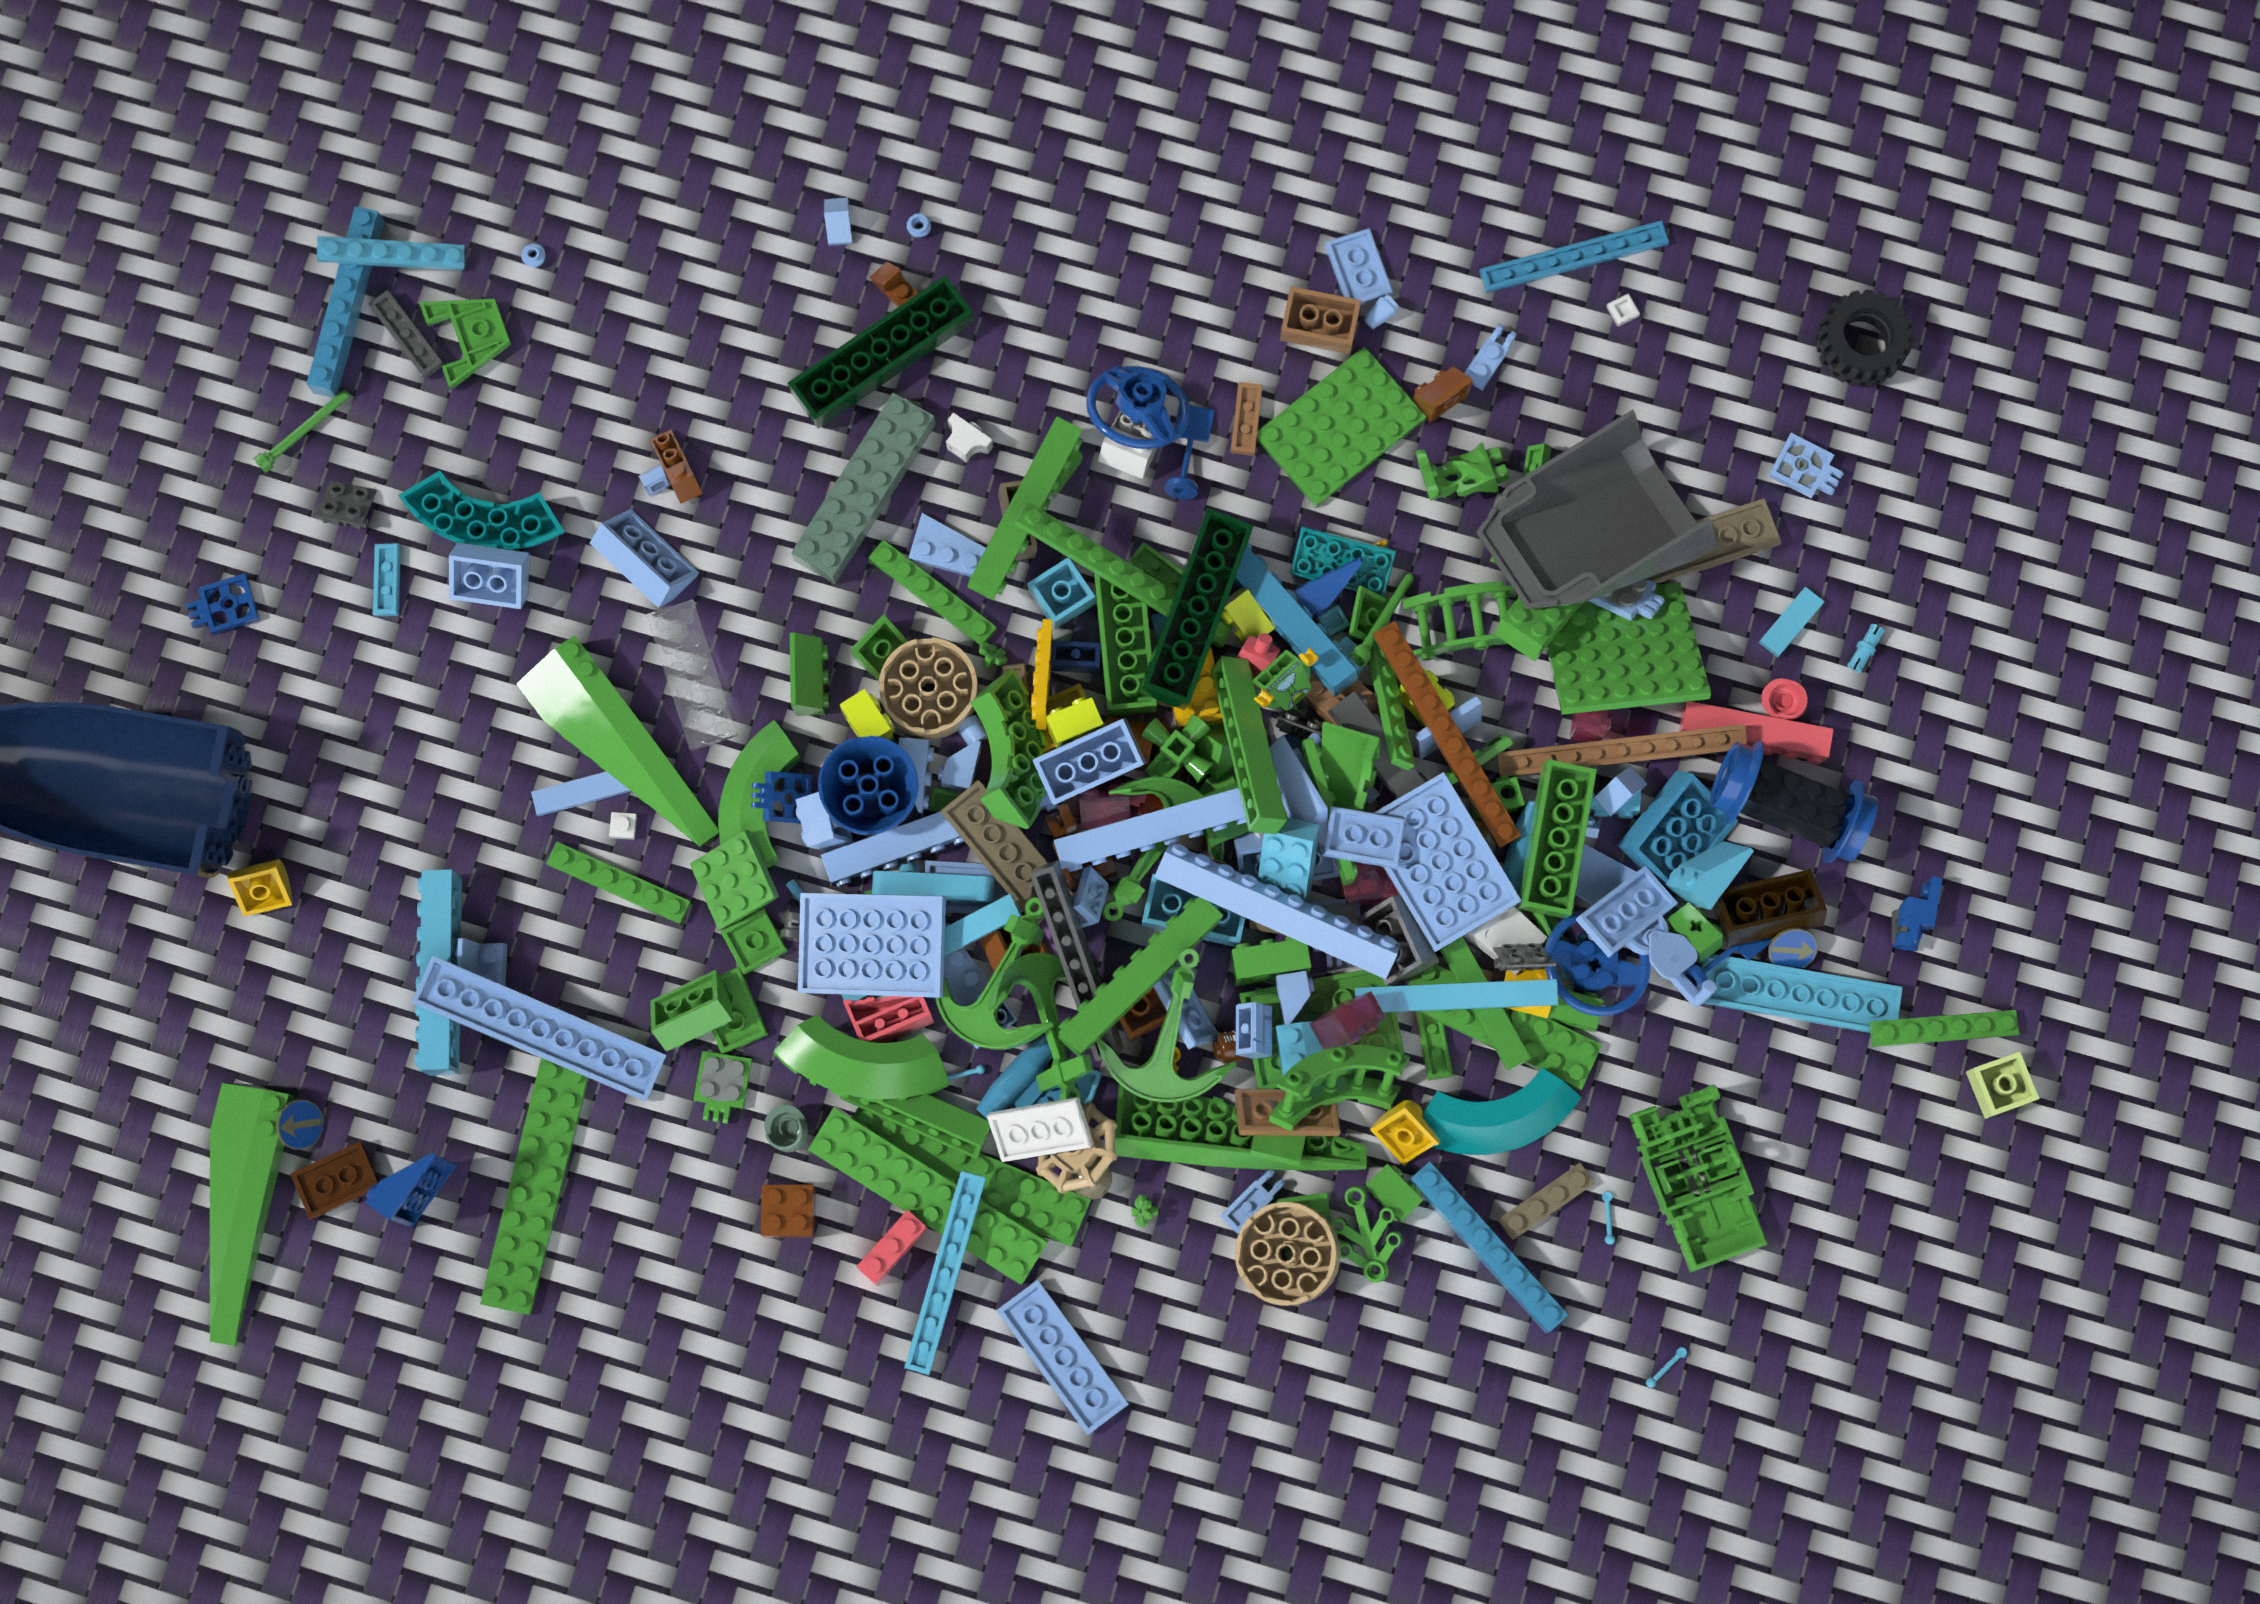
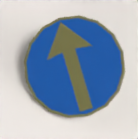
M1799 927L1788 928L1778 933L1772 939L1768 947V956L1774 965L1803 969L1814 960L1818 944L1814 935L1807 929Z
M308 1100L289 1102L281 1109L277 1117L276 1130L278 1137L285 1146L291 1149L303 1150L309 1148L321 1136L324 1124L323 1116L316 1104Z

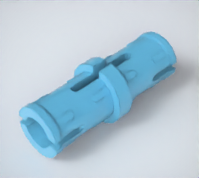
M1870 625L1863 640L1858 642L1855 654L1847 664L1851 670L1859 662L1855 672H1862L1868 658L1874 655L1875 647L1885 633L1882 627L1874 635L1878 625Z

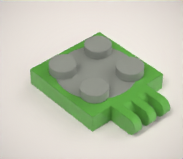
M702 1051L693 1101L705 1103L703 1120L708 1121L710 1111H713V1122H719L720 1113H724L723 1123L728 1124L731 1107L744 1109L752 1059Z

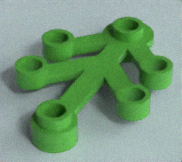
M1353 1186L1347 1190L1345 1201L1349 1206L1354 1207L1361 1233L1348 1226L1346 1219L1343 1217L1336 1218L1331 1225L1337 1234H1343L1365 1248L1367 1255L1366 1258L1354 1251L1352 1243L1343 1242L1340 1245L1341 1257L1348 1258L1361 1266L1364 1276L1369 1281L1379 1283L1388 1275L1387 1260L1393 1250L1402 1243V1235L1397 1231H1392L1386 1237V1245L1380 1254L1377 1255L1375 1245L1388 1223L1395 1219L1396 1212L1392 1207H1384L1380 1211V1218L1371 1232L1364 1205L1367 1193L1361 1186ZM1353 1192H1359L1361 1194V1199H1355L1353 1197ZM1384 1211H1389L1392 1214L1391 1219L1384 1217ZM1337 1221L1343 1223L1344 1227L1342 1230L1336 1227ZM1390 1236H1396L1398 1238V1243H1392L1390 1241ZM1342 1246H1347L1350 1249V1253H1343ZM1374 1265L1379 1266L1380 1273H1375L1372 1267Z

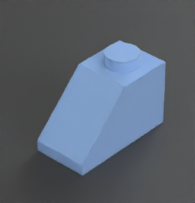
M975 741L946 759L945 766H940L938 780H941L942 788L964 792L973 785L982 749L980 741Z
M1306 971L1277 975L1275 978L1283 1025L1292 1024L1309 1000L1310 992L1314 991L1312 977H1307Z

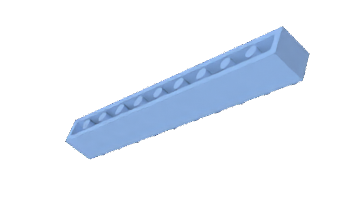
M1046 791V796L1042 797L1040 803L1041 810L1047 809V812L1058 809V805L1061 804L1053 805ZM941 812L824 853L821 855L832 886L837 884V887H843L852 883L851 879L860 876L861 879L873 876V872L880 868L890 870L898 866L897 862L905 859L908 862L920 859L922 857L921 854L930 851L931 854L937 853L945 849L944 845L954 842V845H959L965 841Z
M1169 843L1155 874L1157 879L1384 979L1387 978L1400 948V943H1397L1390 936L1379 935L1367 926H1359L1350 922L1344 916H1336L1327 912L1322 906L1311 905L1304 902L1299 896L1288 895L1280 891L1274 885H1266L1257 881L1251 875L1238 873L1232 867L1211 861L1206 855L1195 854L1181 844Z

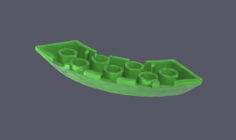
M1011 668L983 689L970 702L985 728L992 756L990 781L980 800L995 819L1028 829L1042 808L1040 806L1042 797L1046 796L1044 784L1034 765L1033 759L1044 755V748L1047 745L1044 731L1036 729V720H1032V708L1026 697L1029 693L1016 672Z
M775 720L761 729L748 742L732 765L722 791L718 819L720 845L744 830H750L767 869L780 860L770 840L768 821H763V809L751 808L752 802H759L760 798H751V793H760V789L752 788V783H765V771L787 773L801 761L798 752ZM782 777L774 783V790L778 782L780 783Z
M818 1014L798 1024L773 1053L795 1074L800 1073L810 1080L809 1083L821 1085L831 1089V1093L847 1098L851 1095L865 1098L864 1101L883 1102L884 1099L898 1098L899 1101H906L907 1097L917 1095L923 1097L949 1086V1080L940 1055L924 1034L894 1043L867 1042L839 1032L826 1023Z

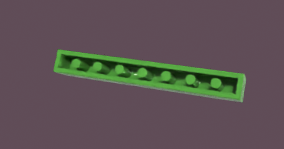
M1058 416L1055 418L969 579L968 588L993 601L997 594H1003L1008 584L1004 580L1008 573L1013 575L1019 563L1016 560L1019 552L1024 554L1030 542L1027 540L1029 533L1014 525V522L1023 504L1027 501L1044 512L1047 511L1051 503L1048 497L1052 491L1057 492L1062 482V479L1059 478L1062 471L1067 473L1073 461L1070 458L1072 452H1078L1084 439L1080 438L1083 429Z
M1221 656L1211 672L1249 832L1276 835L1287 821V812L1283 806L1282 792L1279 789L1277 772L1272 761V751L1269 748L1267 731L1262 720V711L1259 703L1254 700V697H1257V691L1252 682L1253 674L1250 670L1248 659Z
M1192 897L1183 906L1185 911L1179 917L1176 914L1173 915L1165 924L1167 928L1162 933L1157 931L1148 940L1150 944L1144 950L1139 948L1130 957L1132 962L1127 967L1124 965L1120 966L1112 975L1114 979L1109 984L1104 982L1094 992L1097 996L1091 1001L1086 999L1077 1008L1079 1013L1073 1019L1067 1017L1060 1024L1059 1028L1061 1030L1059 1031L1058 1038L1077 1057L1089 1050L1179 962L1178 953L1182 948H1194L1220 923L1223 915L1209 901L1200 897L1197 899Z

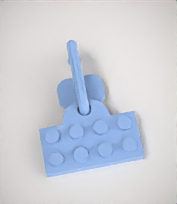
M1644 866L1583 912L1576 921L1608 958L1625 945L1635 953L1649 955L1650 964L1663 978L1669 979L1691 1005L1695 1007L1701 1006L1717 990V985L1711 980H1706L1702 983V989L1698 991L1684 975L1683 972L1696 962L1697 951L1683 935L1669 933L1663 916L1673 909L1678 902L1650 870Z

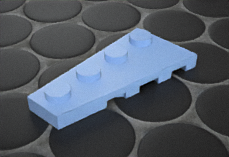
M922 513L909 554V560L971 577L986 548Z

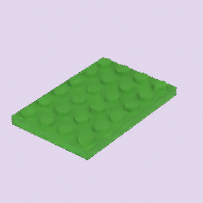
M1363 347L1258 430L1256 440L1316 508L1424 422L1426 416L1369 351Z
M1363 969L1312 979L1314 991L1310 992L1309 1000L1292 1023L1349 1018L1354 1045L1382 1047L1405 1054L1396 1012L1356 1014L1355 988L1386 987L1382 977ZM1277 987L1239 993L1241 1004L1257 1002L1272 1006V1056L1252 1059L1258 1089H1279L1277 1084L1282 1078L1275 1028L1276 1026L1283 1025ZM1356 1069L1339 1071L1338 1076L1355 1074Z

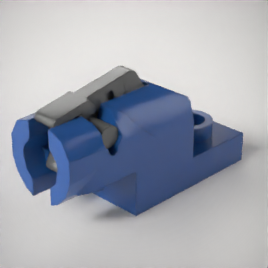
M1934 876L1923 883L1921 888V897H1924V899L1907 897L1900 904L1899 909L1891 913V940L1893 948L1906 951L1918 950L1924 932L1921 929L1930 930L1935 926L1942 878Z

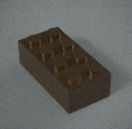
M1811 869L1728 887L1713 906L1728 947L1772 938L1788 928L1812 929L1825 925L1827 914L1826 905Z

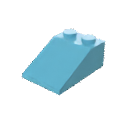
M1723 841L1680 864L1671 872L1670 878L1665 885L1684 903L1689 902L1691 905L1711 910L1754 850L1750 847Z
M1349 1018L1279 1025L1275 1028L1282 1077L1292 1066L1311 1054L1332 1047L1354 1045Z

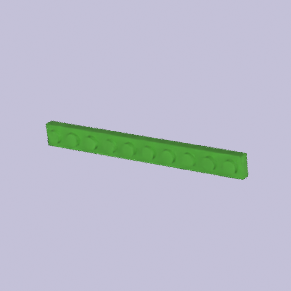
M1028 501L1023 504L1014 525L1161 614L1167 615L1175 594L1173 589ZM1220 619L1211 644L1219 649L1222 648L1233 626Z

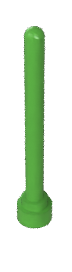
M346 390L341 391L268 453L265 451L263 454L260 452L253 460L265 473L270 471L275 463L274 460L350 397L349 392Z
M1412 574L1405 575L1364 642L1354 647L1349 654V657L1357 666L1365 667L1370 660V649L1375 643L1372 634L1385 627L1414 581Z

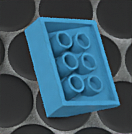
M1676 770L1617 846L1639 867L1643 868L1646 866L1657 880L1669 889L1665 884L1669 880L1671 872L1680 864L1720 844L1738 820L1735 818L1732 823L1726 824L1723 811L1710 806L1711 792L1692 773Z

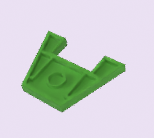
M495 299L419 302L428 326L448 319L452 321L464 358L442 366L451 390L512 345Z

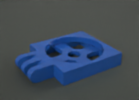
M245 573L199 587L201 599L186 604L187 610L197 609L188 614L189 618H200L191 622L192 628L209 625L210 632L213 635L260 620L248 576ZM229 585L240 586L245 590V593L234 596L231 594ZM219 589L221 597L218 602L209 604L212 595ZM228 599L233 601V606L230 608L224 606L225 601ZM248 603L250 608L247 615L238 619L236 609L238 606ZM223 611L226 613L228 622L221 624L213 619L212 614Z
M765 771V783H752V788L760 789V793H751V798H760L759 802H752L751 808L763 809V821L801 824L797 815L793 817V807L797 804L796 799L811 795L812 775ZM779 778H784V789L781 792H774V783ZM795 780L800 785L802 794L797 793L794 789ZM787 793H790L792 797L789 803L785 801ZM773 802H780L783 805L782 817H778L774 813Z

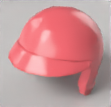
M1782 678L1770 681L1762 692L1763 708L1771 717L1791 721L1799 718L1807 708L1808 698L1803 686L1795 681Z

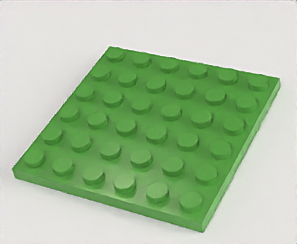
M1681 582L1656 585L1653 593L1663 597L1665 602L1651 619L1637 613L1630 621L1589 601L1584 602L1546 648L1562 715L1710 699L1711 691Z

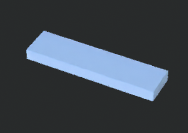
M602 772L532 791L531 794L536 814L539 817L632 791L608 772Z

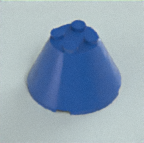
M878 736L851 738L838 745L825 759L818 778L819 796L826 813L839 826L857 834H879L895 828L910 814L918 795V776L912 759L899 745Z

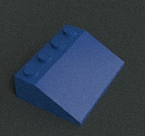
M431 1153L381 1180L378 1185L375 1183L366 1194L368 1198L364 1203L388 1220L413 1228L457 1167V1164Z

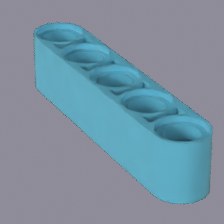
M874 871L872 895L946 897V902L991 904L994 900L995 878L974 875Z

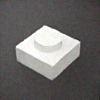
M611 812L609 837L635 840L637 814Z

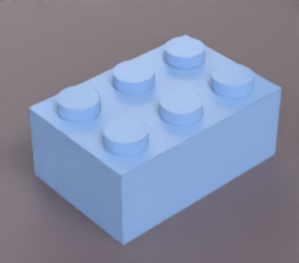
M456 543L449 554V599L516 609L522 608L528 598L529 553Z

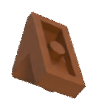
M888 262L883 264L869 277L897 307L918 294L902 276L901 270Z

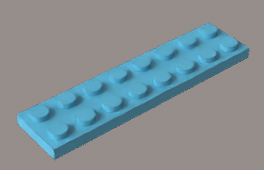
M1711 955L1701 963V968L1705 967L1719 955ZM1729 956L1706 973L1708 980L1716 983L1717 990L1703 1004L1870 1033L1869 1022L1895 1020L1899 1017L1902 987L1748 961Z

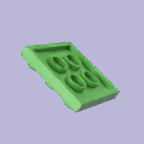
M744 830L690 863L718 930H724L779 897L750 830Z

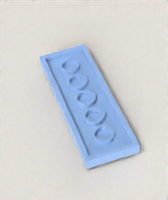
M1038 1280L997 1310L1087 1435L1129 1405Z

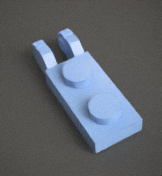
M1502 324L1496 327L1490 338L1488 337L1465 372L1473 380L1472 385L1482 391L1507 355L1508 348L1517 335L1512 331L1507 336L1503 346L1495 342L1503 332L1504 326Z
M1268 1170L1258 1181L1255 1180L1220 1215L1237 1234H1239L1247 1219L1267 1206L1273 1200V1196L1286 1184L1281 1179L1269 1192L1261 1186L1273 1176L1274 1170Z

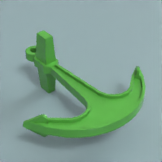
M1145 777L1125 783L1109 791V794H1154L1161 799L1164 809L1190 802L1195 798L1203 796L1190 785L1165 777ZM1164 841L1154 843L1155 848L1143 851L1131 874L1114 881L1107 891L1112 895L1113 901L1106 902L1102 909V915L1105 919L1117 921L1123 915L1122 906L1137 903L1145 891L1140 886V880L1168 847ZM1224 842L1212 847L1208 846L1212 861L1220 865L1223 864ZM1114 906L1116 912L1114 915H1110L1109 909Z
M1039 898L1028 900L1025 906L1026 915L1021 917L1010 915L1004 929L1011 933L1012 943L981 996L974 1004L959 1006L954 1000L949 983L944 976L943 997H935L936 1003L946 1024L965 1041L986 1049H1011L1022 1046L1037 1038L1054 1026L1053 1022L1007 1030L998 1021L999 1006L993 1013L989 1011V1000L1001 971L1010 962L1020 957L1025 946L1030 944L1039 946L1046 931L1039 927L1037 919L1045 916ZM1035 905H1039L1037 912L1033 911Z
M1192 947L1182 948L1178 953V960L1181 965L1176 964L1174 966L1170 984L1173 996L1153 1055L1148 1062L1137 1067L1128 1066L1122 1062L1112 1047L1102 1038L1097 1041L1101 1057L1113 1078L1129 1092L1147 1100L1179 1102L1194 1098L1216 1085L1236 1066V1062L1233 1061L1212 1068L1193 1078L1181 1077L1173 1069L1172 1061L1183 999H1190L1195 977L1191 968L1195 967L1199 962L1198 953ZM1187 954L1193 955L1192 960H1191V961H1185V960H1184L1185 955H1187Z
M1030 953L1010 962L998 976L991 999L989 1000V1011L993 1013L1008 997L1015 984L1025 986L1034 998L1041 1023H1054L1053 1027L1045 1031L1054 1061L1051 1066L1052 1068L1036 1076L1039 1091L1047 1092L1059 1087L1062 1089L1060 1100L1079 1097L1081 1102V1094L1074 1086L1077 1079L1093 1071L1089 1055H1081L1070 1060L1066 1055L1064 1043L1058 1038L1061 1029L1059 1028L1060 1021L1054 997V985L1057 980L1068 984L1060 958L1048 953Z

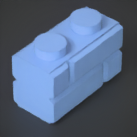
M1257 1002L1236 1005V1055L1251 1059L1272 1056V1006Z

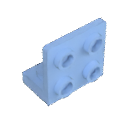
M1091 866L1083 869L1078 890L1072 892L1074 894L1072 896L1073 908L1077 911L1082 928L1099 922L1109 886Z
M459 938L458 945L455 948L457 966L506 987L507 944H479L465 938Z

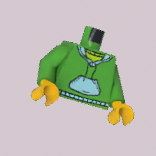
M1311 647L1308 648L1306 653L1299 654L1300 658L1285 650L1254 678L1252 682L1262 690L1257 697H1254V700L1264 708L1277 709L1282 707L1286 711L1292 707L1296 711L1303 709L1307 704L1304 696L1312 687L1309 682L1311 665L1319 658Z

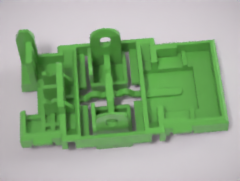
M1715 1084L1679 1097L1683 1110L1659 1119L1656 1112L1658 1110L1657 1107L1652 1106L1629 1115L1631 1123H1633L1632 1127L1637 1139H1640V1146L1636 1148L1638 1152L1641 1151L1643 1154L1641 1161L1663 1215L1666 1214L1668 1218L1665 1221L1666 1225L1671 1224L1672 1228H1674V1235L1678 1244H1681L1680 1248L1690 1273L1768 1244L1757 1217L1758 1212L1754 1202L1749 1197L1754 1194L1738 1150L1724 1116L1718 1117L1716 1113L1717 1109L1714 1101L1720 1099V1095ZM1726 1140V1142L1722 1144L1713 1146L1711 1148L1705 1149L1695 1155V1158L1699 1166L1695 1167L1693 1158L1689 1153L1687 1146L1693 1145L1695 1151L1700 1148L1712 1145L1714 1143ZM1682 1149L1690 1169L1683 1171L1679 1159L1654 1169L1651 1166L1678 1157L1679 1153L1677 1150ZM1738 1170V1176L1709 1186L1711 1192L1705 1194L1698 1173H1702L1705 1183H1711L1733 1175ZM1693 1175L1697 1183L1699 1197H1695L1694 1192L1665 1202L1664 1199L1688 1191L1690 1186L1686 1177Z

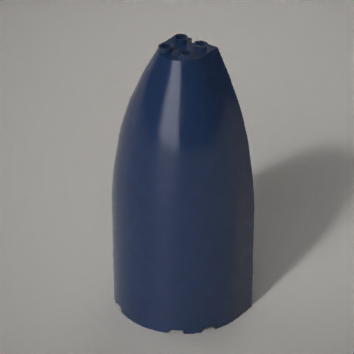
M26 702L0 706V831L46 847L81 856L206 878L215 877L220 874L219 868L227 866L232 859L233 844L240 842L248 815L252 780H248L247 770L251 769L252 761L250 751H245L244 747L247 740L239 730L229 726L107 705L75 702Z

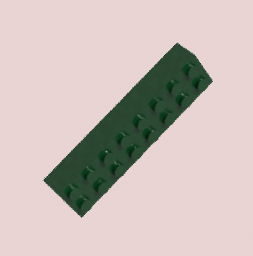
M944 275L789 381L790 392L817 429H819L974 322L973 311L946 275Z
M1210 508L1206 510L1138 693L1185 710L1190 704L1254 525Z

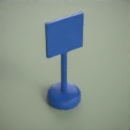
M1180 404L1178 407L1175 428L1177 427L1181 419ZM1190 406L1191 418L1189 425L1179 437L1188 439L1181 477L1177 476L1168 479L1164 487L1165 492L1174 498L1188 500L1198 495V485L1193 480L1187 478L1193 441L1209 442L1214 415L1213 409Z
M1774 937L1732 946L1705 967L1700 968L1694 963L1683 973L1700 991L1702 983L1708 980L1706 973L1733 952L1738 950L1749 961L1769 946Z

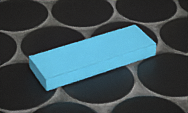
M399 543L375 544L374 616H399L401 545Z
M1804 587L1759 643L1778 658L1824 601L1807 587Z

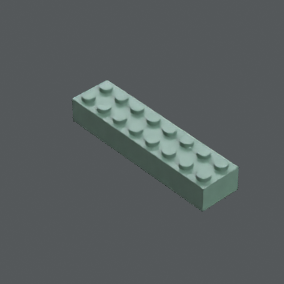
M892 393L792 550L791 554L795 562L834 584L837 583L936 426L934 415Z

